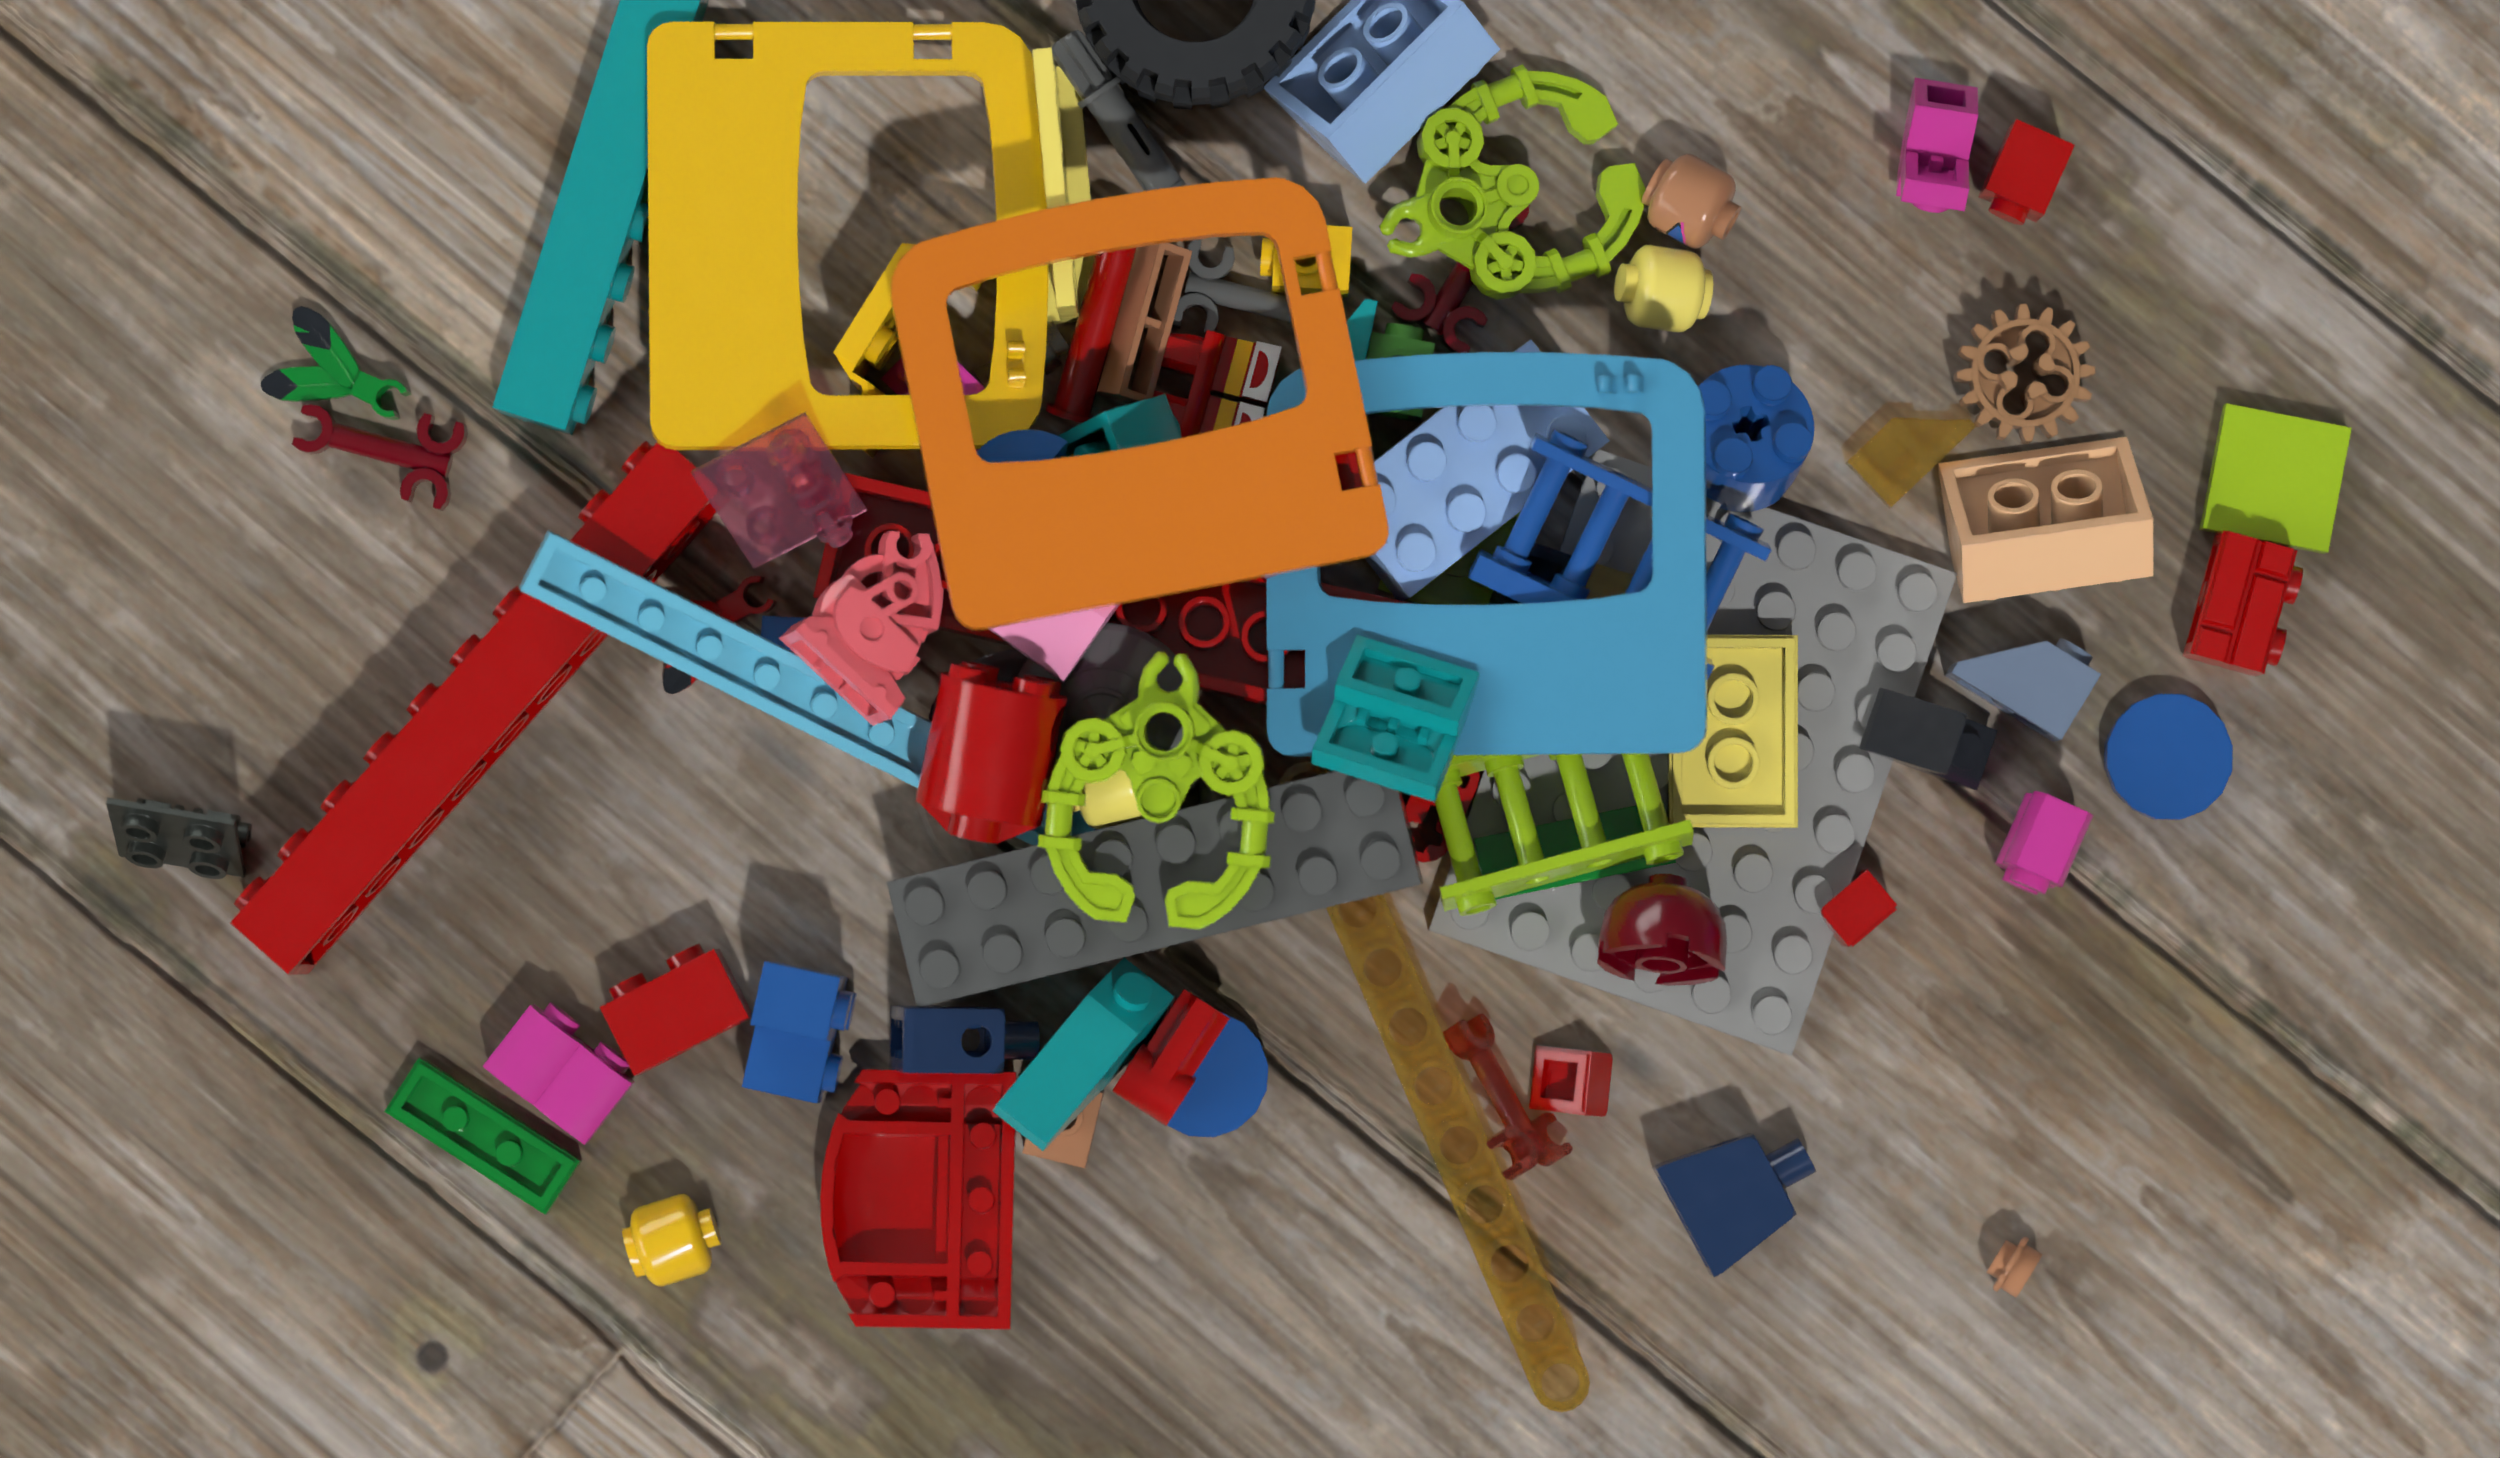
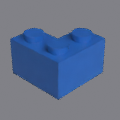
M764 961L750 1023L755 1028L743 1078V1088L816 1104L822 1102L824 1091L835 1093L843 1061V1055L832 1053L837 1030H849L857 993L846 991L848 977L775 961Z

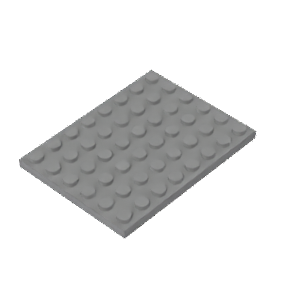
M1600 449L1592 455V460L1652 488V467ZM1585 475L1559 551L1570 555L1573 554L1606 486L1605 484ZM1629 496L1586 584V587L1590 589L1587 599L1625 594L1652 539L1651 506ZM1706 497L1707 515L1725 522L1728 514L1732 513L1764 529L1760 540L1768 543L1771 548L1766 561L1747 552L1745 553L1707 630V635H1798V828H1693L1692 845L1682 847L1684 855L1677 858L1676 863L1496 899L1497 905L1494 908L1473 915L1460 916L1458 908L1444 912L1441 898L1439 897L1428 930L1792 1056L1834 934L1822 918L1821 909L1852 882L1893 763L1892 760L1860 749L1862 737L1879 688H1885L1915 698L1957 573L1767 507L1752 512H1732L1720 508V503ZM1707 533L1706 574L1722 543V540ZM1668 753L1649 754L1668 819ZM1582 754L1598 813L1636 805L1622 754ZM1539 755L1524 759L1525 766L1519 771L1535 826L1573 818L1557 760H1550L1549 755ZM1486 770L1482 773L1466 819L1474 849V838L1510 831L1495 777H1488ZM1452 863L1444 886L1457 883ZM1666 873L1684 877L1687 880L1688 887L1703 892L1721 912L1726 924L1727 934L1725 971L1723 972L1719 969L1718 978L1712 982L1676 986L1657 985L1655 982L1660 973L1642 969H1635V981L1623 979L1606 972L1597 964L1598 945L1605 912L1614 898L1634 885L1648 883L1649 877L1654 874Z

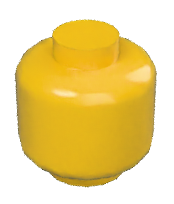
M678 1194L636 1208L631 1215L630 1227L622 1229L624 1245L635 1276L639 1278L646 1275L647 1279L658 1287L667 1286L706 1273L712 1263L711 1248L722 1244L711 1208L699 1211L696 1203L685 1194Z

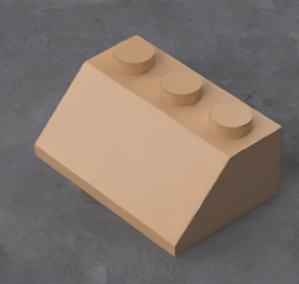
M2127 436L1938 463L1951 560L1954 571L1957 573L1956 579L1963 603L1995 600L2004 597L2058 591L2067 588L2121 582L2153 576V516Z

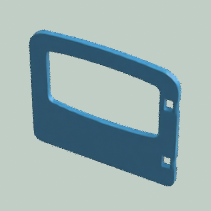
M1478 352L1356 360L1355 366L1365 414L1439 407L1558 406L1607 409L1639 413L1646 416L1652 428V579L1648 587L1641 592L1597 599L1500 605H1427L1372 602L1330 596L1321 586L1320 567L1288 572L1267 578V734L1273 748L1283 755L1312 757V748L1334 701L1335 683L1356 635L1480 672L1473 701L1454 755L1686 753L1700 746L1706 737L1707 731L1706 411L1702 391L1691 375L1674 363L1663 359L1602 354ZM1301 369L1296 370L1279 383L1270 397L1267 416L1299 406L1304 401L1305 385ZM1305 650V688L1284 689V651Z

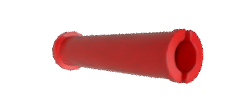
M1137 247L1095 255L1054 404H1047V412L1080 423L1095 417L1091 414Z

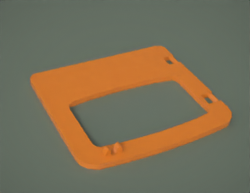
M1273 177L1203 183L1098 198L1034 211L925 240L914 245L899 260L891 278V304L951 606L956 619L964 627L972 630L992 629L1352 561L1372 556L1385 545L1389 535L1388 520L1372 454V443L1340 288H1338L1326 220L1318 201L1303 186L1284 178ZM1255 235L1265 236L1274 243L1278 253L1305 385V398L1299 406L1254 421L1203 434L1096 454L1039 461L989 463L977 455L947 312V300L954 291L996 277L1052 263L1161 243L1213 237ZM1316 257L1322 292L1301 295L1294 260ZM1356 451L1363 487L1342 491L1335 455Z

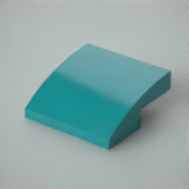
M1356 635L1335 683L1334 701L1312 748V764L1435 802L1467 719L1478 685L1480 672Z

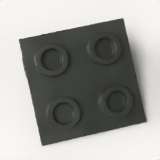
M107 797L106 805L120 857H126L129 862L144 868H160L163 864L189 868L194 874L209 879H222L226 875L245 877L246 871L241 848L247 849L249 846L252 824L241 822L240 815L208 810L207 814H203L202 808H194L193 812L184 811V806L178 804L172 809L169 803L138 798L136 802Z

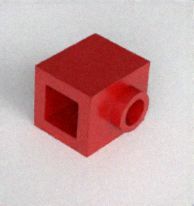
M2016 119L2006 132L1978 197L1991 202L1988 211L2005 221L2024 225L2027 218L2037 222L2044 216L2075 144Z

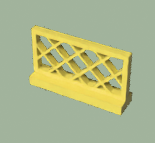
M1052 48L1032 49L1047 209L1091 200L1083 108L1080 109L1077 104L1082 99L1059 66L1056 67ZM1095 255L1048 264L1047 325L1077 322Z

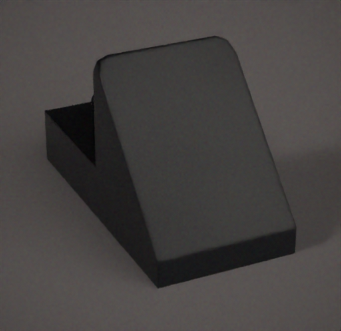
M1879 688L1859 748L1958 786L1978 790L1998 730L1967 719L1968 716L1962 712L1892 690Z

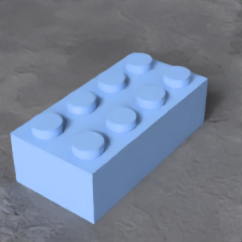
M1529 340L1513 352L1541 351L1532 340ZM1558 406L1442 407L1376 458L1374 463L1378 483L1382 491L1389 535L1387 538L1388 543L1376 554L1365 558V560L1393 596L1399 601L1411 598L1523 509L1547 459L1546 456L1531 450L1530 444L1536 433L1549 439L1554 429L1564 432L1589 445L1584 455L1588 458L1607 444L1610 440L1585 408Z

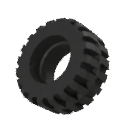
M1075 0L1079 21L1082 24L1086 39L1094 52L1107 66L1109 73L1121 80L1119 82L1121 85L1126 82L1137 90L1138 96L1156 103L1157 99L1172 102L1173 108L1192 110L1193 105L1211 104V109L1229 106L1231 99L1244 94L1248 99L1264 90V83L1274 75L1280 77L1291 65L1292 57L1298 47L1302 48L1310 30L1312 15L1315 12L1316 0H1253L1245 18L1226 35L1210 41L1186 42L1171 38L1155 28L1142 12L1138 0Z

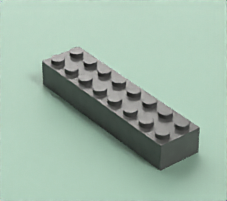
M1337 771L1269 787L1270 810L1275 811L1274 823H1268L1266 855H1271L1270 868L1261 867L1250 889L1231 911L1202 929L1170 927L1165 898L1169 889L1188 880L1216 883L1229 866L1227 864L1228 851L1240 852L1242 821L1231 819V808L1236 807L1234 797L1180 809L1173 818L1166 822L1156 823L1144 818L1071 836L1083 838L1080 853L1089 871L1118 874L1134 885L1136 897L1127 922L1094 920L1081 910L1067 895L1055 875L1046 848L1038 847V845L888 881L889 895L917 1008L1421 885L1424 882L1402 792Z

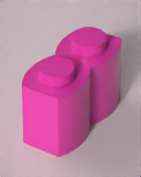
M2033 791V794L2025 793L1995 862L1997 866L2006 870L2002 881L2034 895H2037L2038 892L2046 894L2048 888H2054L2055 886L2062 888L2093 815L2043 792Z
M550 1002L544 1011L535 1004H532L526 1009L483 1067L507 1087L535 1106L555 1124L585 1145L591 1140L635 1083L634 1080L625 1074L629 1065L623 1056L602 1041L595 1049L585 1044L574 1035L581 1025Z

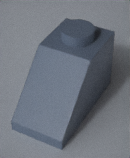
M2060 638L2056 645L2043 641L1958 661L1949 667L1944 676L2050 741L2055 742L2062 740L2101 674L2088 666L2093 659L2090 654L2073 643Z

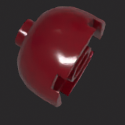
M1666 873L1654 874L1649 877L1648 883L1634 885L1615 897L1606 910L1599 936L1597 964L1606 972L1635 981V969L1660 973L1655 982L1657 985H1696L1712 982L1718 978L1719 969L1723 972L1725 971L1727 952L1726 924L1719 908L1703 892L1688 887L1687 880L1684 877Z

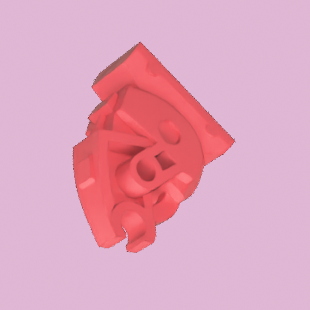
M889 531L883 534L879 541L878 555L864 557L852 564L842 578L830 584L823 591L816 602L812 617L795 623L779 637L789 649L872 726L891 719L899 709L905 697L895 681L909 674L921 660L917 656L921 643H924L928 634L939 628L941 609H943L944 588L941 585L939 565L929 534L918 533L911 537V542L914 546V554L911 559L902 557L897 551L896 544L900 537V532ZM877 573L876 584L866 588L861 583L867 575Z

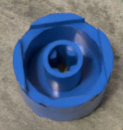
M1736 365L1719 370L1698 386L1702 391L1706 411V497L1720 503V508L1728 511H1757L1777 502L1796 479L1814 439L1812 410L1804 394L1792 382L1788 372L1781 367L1775 365H1766L1764 367Z

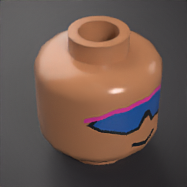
M1684 154L1674 162L1667 158L1664 159L1653 174L1642 197V203L1649 207L1647 217L1650 225L1693 249L1701 248L1713 236L1724 240L1734 226L1741 211V206L1732 202L1736 192L1733 177L1692 154Z

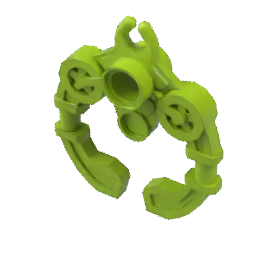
M1522 64L1512 68L1510 76L1487 84L1484 80L1473 83L1470 87L1471 90L1460 96L1447 109H1440L1426 120L1416 141L1418 156L1424 163L1416 196L1401 201L1392 207L1379 225L1381 233L1388 236L1393 234L1400 220L1408 218L1414 220L1419 225L1420 235L1416 241L1411 243L1397 238L1389 240L1387 247L1390 253L1412 258L1424 256L1438 250L1469 268L1471 280L1482 294L1496 300L1513 298L1518 293H1541L1553 290L1561 293L1569 290L1572 287L1571 282L1593 273L1600 278L1611 272L1609 262L1629 241L1639 224L1644 209L1642 197L1646 188L1635 163L1609 166L1599 174L1596 198L1606 221L1597 234L1592 233L1582 239L1584 250L1561 258L1556 248L1546 251L1542 256H1535V250L1524 237L1509 231L1511 222L1533 202L1539 192V180L1535 172L1522 164L1488 165L1478 160L1484 145L1483 131L1480 124L1483 121L1486 125L1496 122L1500 118L1498 107L1519 99L1526 110L1537 106V104L1558 108L1568 133L1584 145L1596 143L1618 126L1605 95L1576 78L1554 72L1527 71L1526 67ZM1448 199L1460 202L1468 212V223L1465 225H1453L1447 222L1440 212V202Z
M1157 651L1143 668L1139 681L1138 698L1105 720L1099 717L1080 720L1066 731L1060 747L1061 756L1052 773L1048 790H1043L1042 802L1047 803L1045 834H1039L1038 847L1046 848L1055 875L1067 895L1081 910L1094 920L1127 922L1136 897L1134 885L1118 874L1089 871L1080 853L1083 838L1071 837L1073 805H1086V794L1082 793L1087 782L1106 781L1121 769L1131 781L1137 807L1141 815L1151 822H1166L1178 813L1192 783L1197 778L1202 777L1212 790L1228 796L1233 795L1236 807L1231 808V819L1242 821L1240 852L1228 851L1227 864L1229 866L1216 883L1188 880L1169 889L1166 895L1165 904L1170 927L1202 929L1231 911L1250 889L1261 867L1270 868L1271 855H1266L1268 823H1274L1275 811L1270 810L1269 793L1263 774L1265 763L1260 745L1249 734L1238 730L1227 731L1198 704V673L1187 654L1178 653L1174 657V665L1183 677L1180 687L1171 692L1161 689L1157 683V675L1169 663V656L1166 652ZM1167 712L1175 715L1180 720L1183 726V737L1176 748L1162 750L1150 742L1147 735V726L1155 714Z

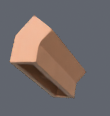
M1171 243L1137 247L1097 390L1100 396L1130 404L1153 397L1191 259V250ZM1163 257H1165L1167 261L1150 318L1147 317L1161 262ZM1143 329H1147L1132 390L1127 387Z

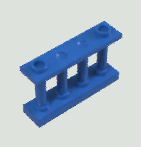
M1554 429L1549 439L1536 433L1530 444L1531 450L1546 456L1547 459L1505 546L1497 545L1494 554L1480 549L1469 570V578L1522 604L1585 600L1590 593V589L1586 587V584L1629 496L1652 507V488L1584 456L1589 445L1564 432ZM1570 469H1573L1606 486L1563 574L1556 573L1552 582H1549L1528 572L1532 561L1527 558ZM1732 513L1728 514L1725 522L1706 514V533L1722 540L1707 572V630L1745 553L1747 552L1766 561L1771 552L1769 544L1760 540L1764 529ZM1652 539L1625 594L1641 592L1651 582L1653 574ZM1707 657V681L1715 667L1712 659Z

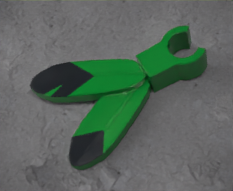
M303 306L295 308L292 316L294 331L320 367L309 366L278 369L261 381L262 391L276 399L288 402L330 400L352 395L370 404L373 410L382 417L389 420L400 419L398 413L394 410L386 411L383 409L381 404L382 396L389 389H398L402 395L407 397L412 395L410 390L396 380H381L362 372L344 341L321 314Z

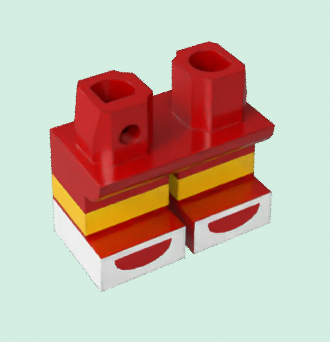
M1210 330L1206 331L1205 338L1190 334L1170 333L1161 367L1194 376L1188 399L1159 391H1154L1153 397L1166 394L1171 411L1179 422L1181 438L1263 418L1279 365L1282 347L1259 341L1255 343L1228 337ZM1212 394H1217V395H1220V396L1228 397V398L1235 399V400H1239V401H1243V402H1240V403L1233 402V401H1230V400H1226V399H1222V398H1218V397L1212 396Z

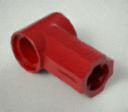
M1183 989L1180 996L1175 999L1160 1022L1161 1025L1149 1044L1143 1043L1112 1092L1159 1123L1167 1126L1196 1081L1197 1077L1194 1076V1073L1230 1018Z

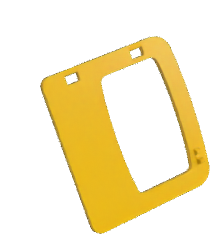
M668 22L659 25L652 31L647 43L650 426L652 435L660 445L672 450L920 449L910 395H824L816 391L810 382L803 337L797 233L800 133L806 87L811 80L820 76H968L974 78L983 88L990 130L996 221L1047 209L1034 62L1031 51L1020 36L1002 25L986 22H951V24H913V22H753V24ZM715 40H753V59H715ZM914 40H951V59H914ZM1048 265L996 277L994 344L989 384L980 393L964 395L975 449H980L988 441L1001 434L1016 430H1030L1038 418L1042 403L1049 291Z

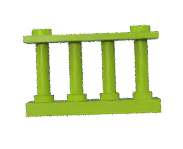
M1582 754L1549 755L1550 760H1557L1582 849L1544 859L1519 771L1525 766L1524 759L1539 755H1453L1435 800L1457 883L1439 887L1443 910L1445 912L1458 908L1460 916L1473 915L1494 908L1497 905L1495 898L1644 857L1647 865H1656L1677 859L1684 855L1682 847L1692 845L1694 831L1691 820L1669 825L1649 754H1622L1644 832L1607 842ZM1486 770L1488 777H1495L1519 866L1482 876L1457 787L1463 783L1462 776Z

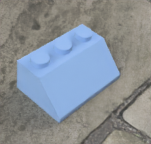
M1350 0L1292 58L1291 65L1280 77L1275 75L1264 86V89L1334 160L1366 184L1425 125L1429 117L1439 111L1470 79L1480 72L1482 67L1500 48L1461 0Z

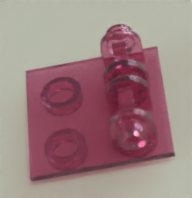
M806 412L691 470V474L754 569L815 537H818L821 542H829L831 547H840L846 544L853 536V532L850 529L852 518L867 511L863 501Z

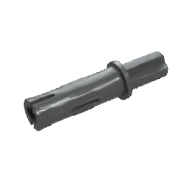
M1075 30L1055 42L1051 47L1054 59L1082 100L1077 103L1080 109L1087 106L1143 190L1184 186L1186 184L1185 181L1178 174L1149 128L1144 124L1118 83L1121 80L1117 76L1112 77L1084 34L1079 30Z

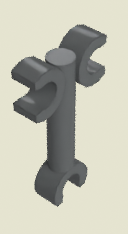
M1192 240L1188 246V250L1192 251L1188 266L1191 271L1185 294L1179 299L1172 327L1180 329L1185 311L1192 307H1199L1207 315L1204 335L1207 330L1215 332L1219 323L1218 309L1215 304L1292 323L1285 295L1223 280L1233 269L1235 261L1233 248L1226 246L1221 263L1216 267L1207 268L1200 263L1198 258L1202 240Z

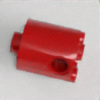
M961 661V664L951 663L950 671L941 672L936 708L929 730L916 802H919L948 834L968 840L997 844L1042 826L1046 803L1042 802L1043 790H1048L1056 757L1059 727L1067 698L1059 695L1062 682L1055 679L1024 674V677H1014L1012 683L997 680L999 668L969 661Z

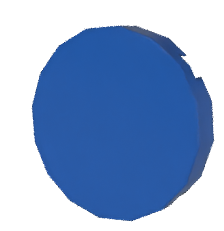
M2156 694L2131 704L2115 721L2104 743V770L2113 792L2132 810L2155 820H2181L2205 811L2223 793L2232 773L2233 745L2224 722L2206 704L2184 694Z
M1227 1014L1224 1015L1230 1018L1194 1073V1076L1197 1077L1196 1081L1167 1124V1126L1188 1136L1214 1138L1237 1130L1257 1112L1267 1091L1268 1063L1260 1041L1243 1022Z

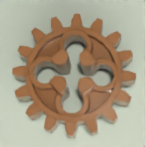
M2020 304L2016 307L2014 320L2009 321L2007 315L2001 309H1998L1991 314L1994 328L1992 331L1978 323L1970 330L1973 338L1979 343L1977 347L1962 345L1957 352L1959 357L1970 363L1968 369L1960 370L1954 374L1955 382L1969 384L1970 392L1963 396L1959 403L1961 407L1978 405L1981 411L1973 423L1978 428L1990 420L1998 423L1996 439L2000 441L2004 440L2012 429H2018L2021 443L2029 444L2033 440L2035 428L2037 427L2041 429L2048 439L2058 435L2055 421L2057 417L2070 425L2079 418L2075 409L2070 405L2072 401L2086 403L2091 399L2092 393L2086 388L2079 386L2080 380L2095 374V367L2080 364L2078 358L2090 348L2088 341L2071 343L2068 337L2075 327V323L2071 320L2059 328L2051 325L2053 309L2046 307L2037 319H2031L2027 304ZM2032 333L2039 334L2045 340L2046 350L2033 361L2031 373L2039 378L2050 374L2058 375L2064 381L2065 390L2061 396H2051L2047 393L2048 391L2044 383L2033 381L2021 392L2020 399L2024 405L2022 413L2011 415L2003 408L2002 402L2005 394L2016 387L2018 375L2009 370L2000 374L1990 373L1984 366V357L1986 353L1997 352L2001 355L2005 365L2016 367L2027 357L2029 352L2025 343L2026 336Z

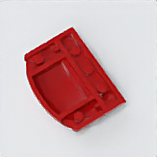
M862 1069L854 1083L860 1085L844 1106L842 1113L837 1114L828 1141L822 1171L820 1207L823 1244L833 1282H836L838 1290L853 1312L848 1313L855 1327L1011 1330L1016 1129L995 1114L993 1110L1017 1080L1016 1072H1003V1074L901 1073L894 1070Z

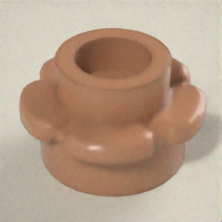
M2023 1237L2017 1246L2008 1240H2005L1987 1270L1988 1274L1997 1279L1993 1285L1994 1291L1998 1292L2001 1288L2015 1298L2021 1292L2043 1255L2027 1245L2028 1237Z

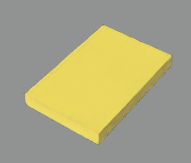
M1707 635V657L1712 659L1715 667L1707 681L1706 737L1701 745L1693 751L1668 753V823L1671 825L1690 819L1693 828H1798V635Z

